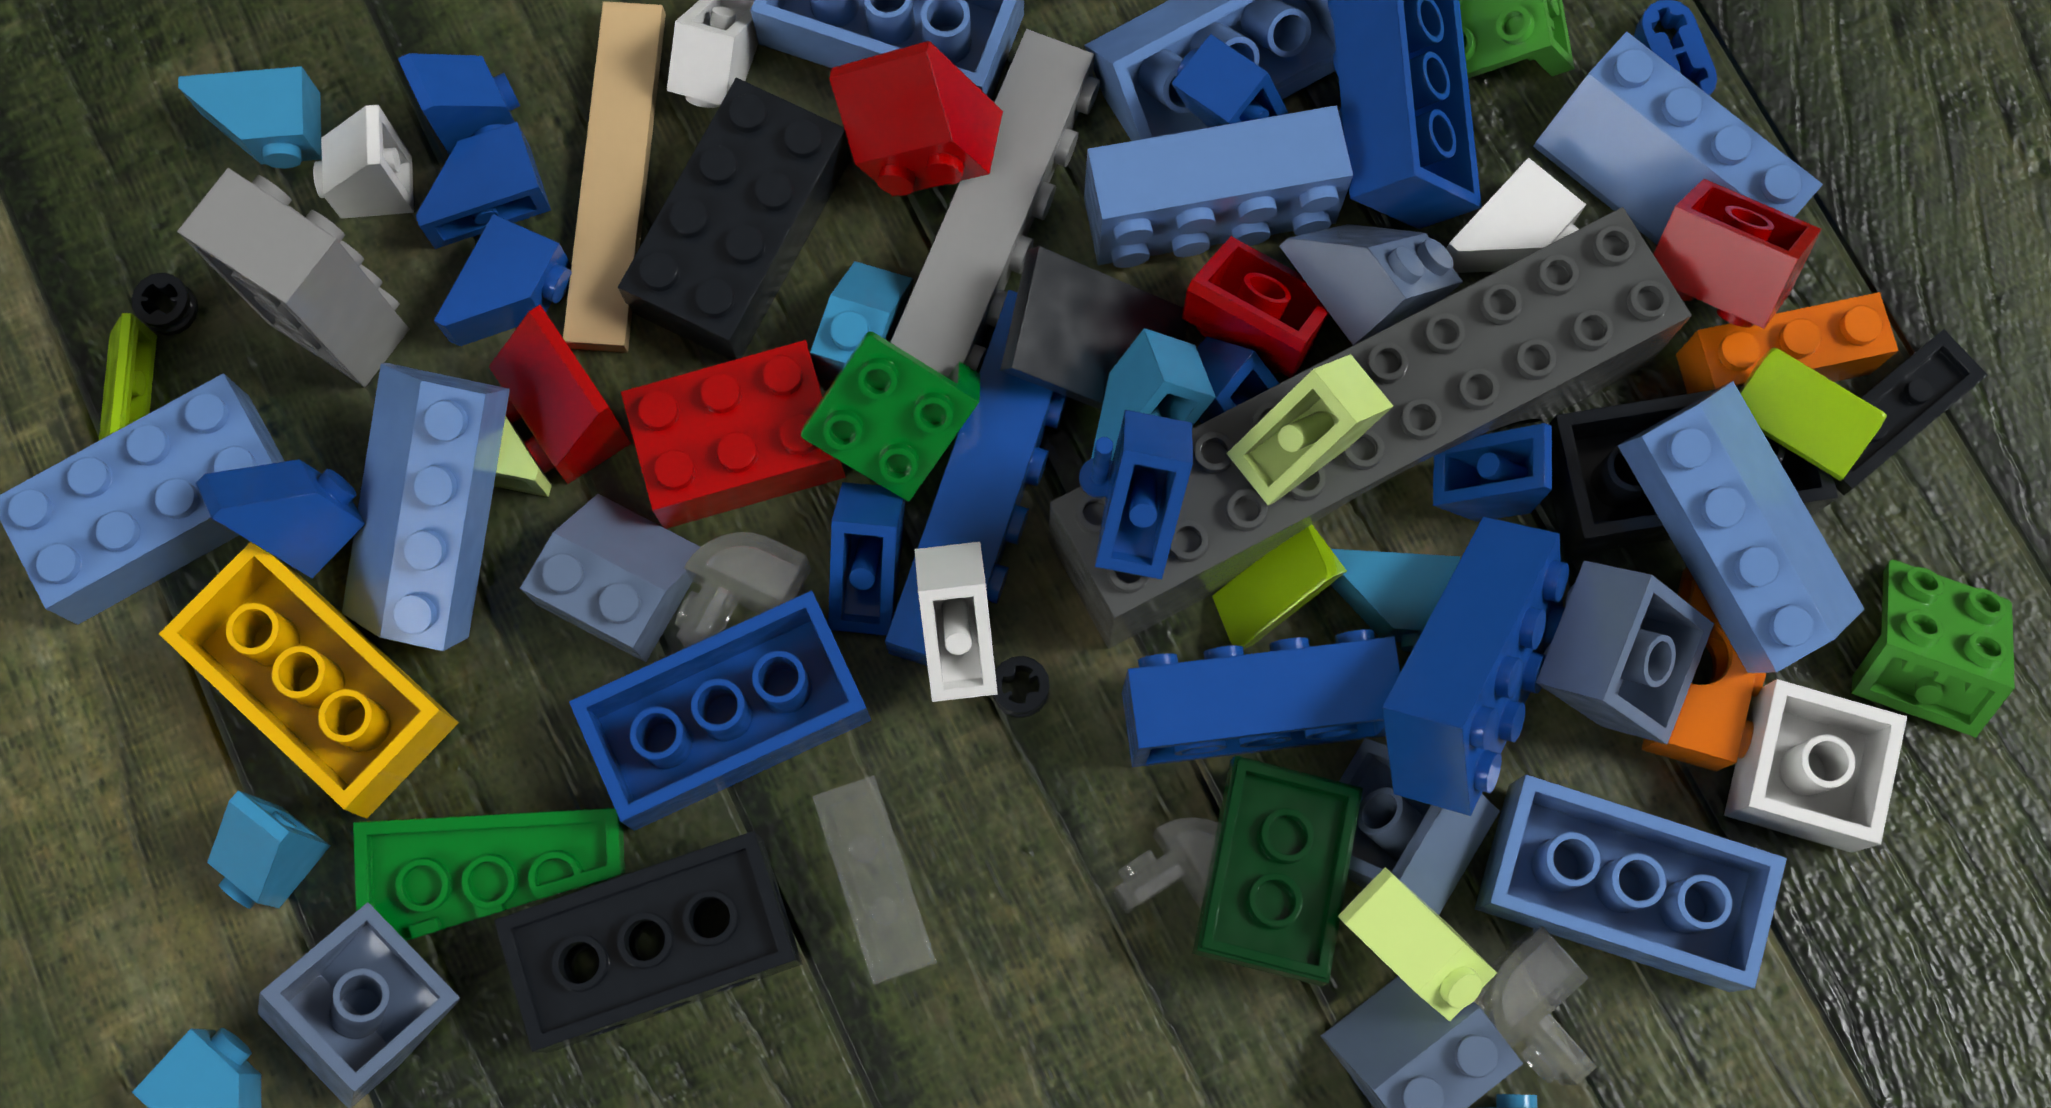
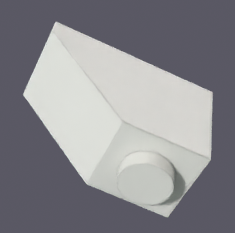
M699 0L675 21L667 91L686 96V100L693 105L715 108L721 105L736 77L746 81L759 44L750 11L754 0Z
M379 105L363 107L321 137L322 161H315L313 167L315 188L318 196L325 198L341 219L414 213L412 155Z
M1528 158L1448 244L1446 249L1453 259L1452 268L1456 273L1499 271L1579 230L1573 224L1586 204Z
M980 542L915 549L918 595L932 702L998 695Z

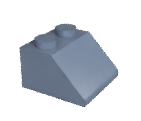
M1346 224L1289 237L1279 246L1353 346L1443 300L1463 282L1452 268L1453 259L1447 249L1438 241L1430 238L1427 233Z
M597 494L552 533L520 589L539 607L646 663L709 553L706 549Z
M1365 738L1339 781L1363 788L1347 878L1365 888L1386 867L1432 910L1440 915L1500 811L1483 794H1481L1471 816L1395 795L1387 746Z
M367 902L260 992L258 1014L347 1108H352L402 1064L458 1003L460 997Z
M1399 976L1395 977L1320 1035L1374 1108H1468L1523 1064L1481 1007L1475 1002L1464 1007L1451 1021H1448L1413 991Z

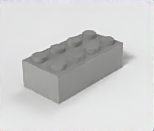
M227 168L177 232L269 325L365 388L380 369L381 363L387 360L410 330L395 312L400 303L380 287L383 283L382 280L362 265L365 259L350 245L342 241L345 234L334 223L314 210H311L304 217L289 206L292 199L266 178L257 175L250 182L230 168Z

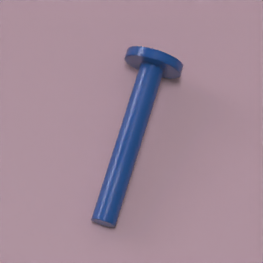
M1101 437L1096 441L1094 458L1085 462L1079 474V482L1085 493L1095 498H1104L1107 493L1113 442L1108 437Z

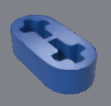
M1659 0L1651 4L1639 20L1634 37L1678 72H1681L1687 79L1696 81L1697 86L1710 96L1716 87L1717 74L1694 15L1687 6L1679 1ZM1658 21H1661L1665 29L1675 28L1677 31L1671 42L1665 32H1654L1653 29Z

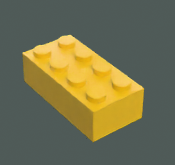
M252 542L159 633L168 644L344 810L366 819L459 723L289 564Z

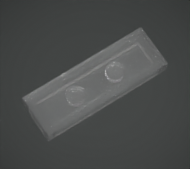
M873 775L812 796L873 985H878L937 964L875 776Z

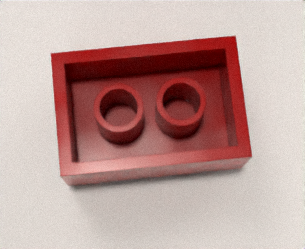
M806 340L621 391L652 511L665 529L846 478L841 461L804 440L801 436L804 424L823 398Z

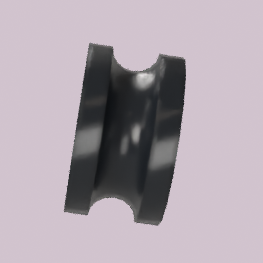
M156 273L142 279L135 287L131 298L132 309L137 317L158 334L169 336L183 332L195 321L198 313L196 296L190 288L172 274ZM163 294L171 298V301L176 304L174 309L168 314L161 311L155 304V301Z
M1026 656L1011 657L1002 662L995 670L998 695H993V699L998 708L1005 714L1016 718L1030 717L1038 713L1046 704L1050 689L1049 676L1044 667L1035 659ZM1019 671L1030 673L1029 683L1037 680L1039 684L1038 692L1027 694L1026 703L1012 702V691L1006 694L1002 691L1003 682H1013L1016 672Z

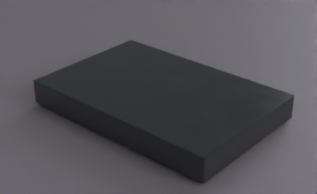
M1038 246L1027 250L1000 371L1102 410L1109 373L1141 331L1145 328L1184 341L1188 321L1182 319L1183 307Z

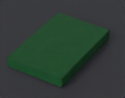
M1235 755L1229 764L1192 954L1319 986L1328 984L1340 922L1338 915L1342 911L1363 788Z

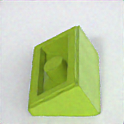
M122 313L110 333L99 441L150 413L157 335L132 313Z
M1775 347L1771 348L1757 362L1739 391L1765 436L1839 481L1844 479L1887 418V414Z
M1311 524L1246 568L1212 595V598L1232 645L1243 646V649H1246L1257 643L1346 573L1347 570Z

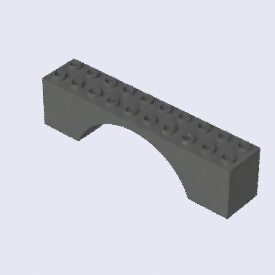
M1622 207L1193 428V465L1162 580L1095 567L1106 497H1092L1085 493L1081 486L1050 502L1048 541L1107 648L1110 649L1216 593L1246 568L1289 538L1349 501L1405 470L1456 445L1497 428L1528 419L1545 420L1648 366L1692 315L1629 215ZM1351 354L1392 403L1393 407L1348 449L1278 501L1268 506L1226 453L1314 368Z

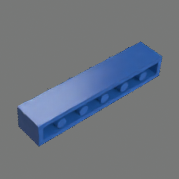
M1008 290L979 373V403L958 432L918 546L919 549L980 542L987 600L996 604L1001 597L1009 567L1000 565L1006 544L1010 542L1018 545L1029 513V508L1020 506L1027 484L1039 485L1047 462L1049 450L1040 448L1046 427L1058 428L1068 399L1067 396L1000 371L1018 292ZM914 557L885 643L889 654L927 666L918 595L916 561Z

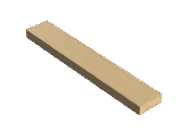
M603 1L572 256V274L569 282L563 339L570 349L628 352L632 310L625 303L618 285L640 248L666 17L663 5Z

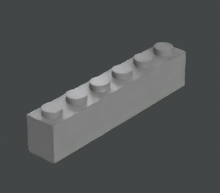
M1026 29L994 102L1003 111L990 174L960 181L890 342L947 378L959 361L980 373L988 350L981 346L983 338L989 326L996 327L1008 293L1004 289L1011 272L1021 274L1023 271L1027 250L1033 246L1034 240L1027 237L1034 218L1044 220L1051 207L1056 185L1051 184L1050 180L1057 164L1067 167L1073 155L1078 132L1073 131L1072 128L1079 112L1086 115L1090 113L1101 81L1093 78L1094 53Z

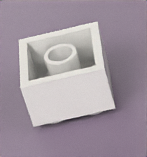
M1778 679L1763 686L1756 697L1751 696L1746 720L1753 722V736L1746 755L1742 759L1738 758L1735 764L1724 816L1851 853L1881 845L1907 716Z

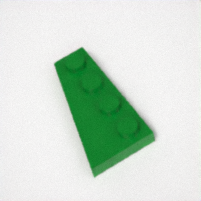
M615 807L375 820L353 823L356 911L369 902L405 941L625 873L623 823L620 821Z

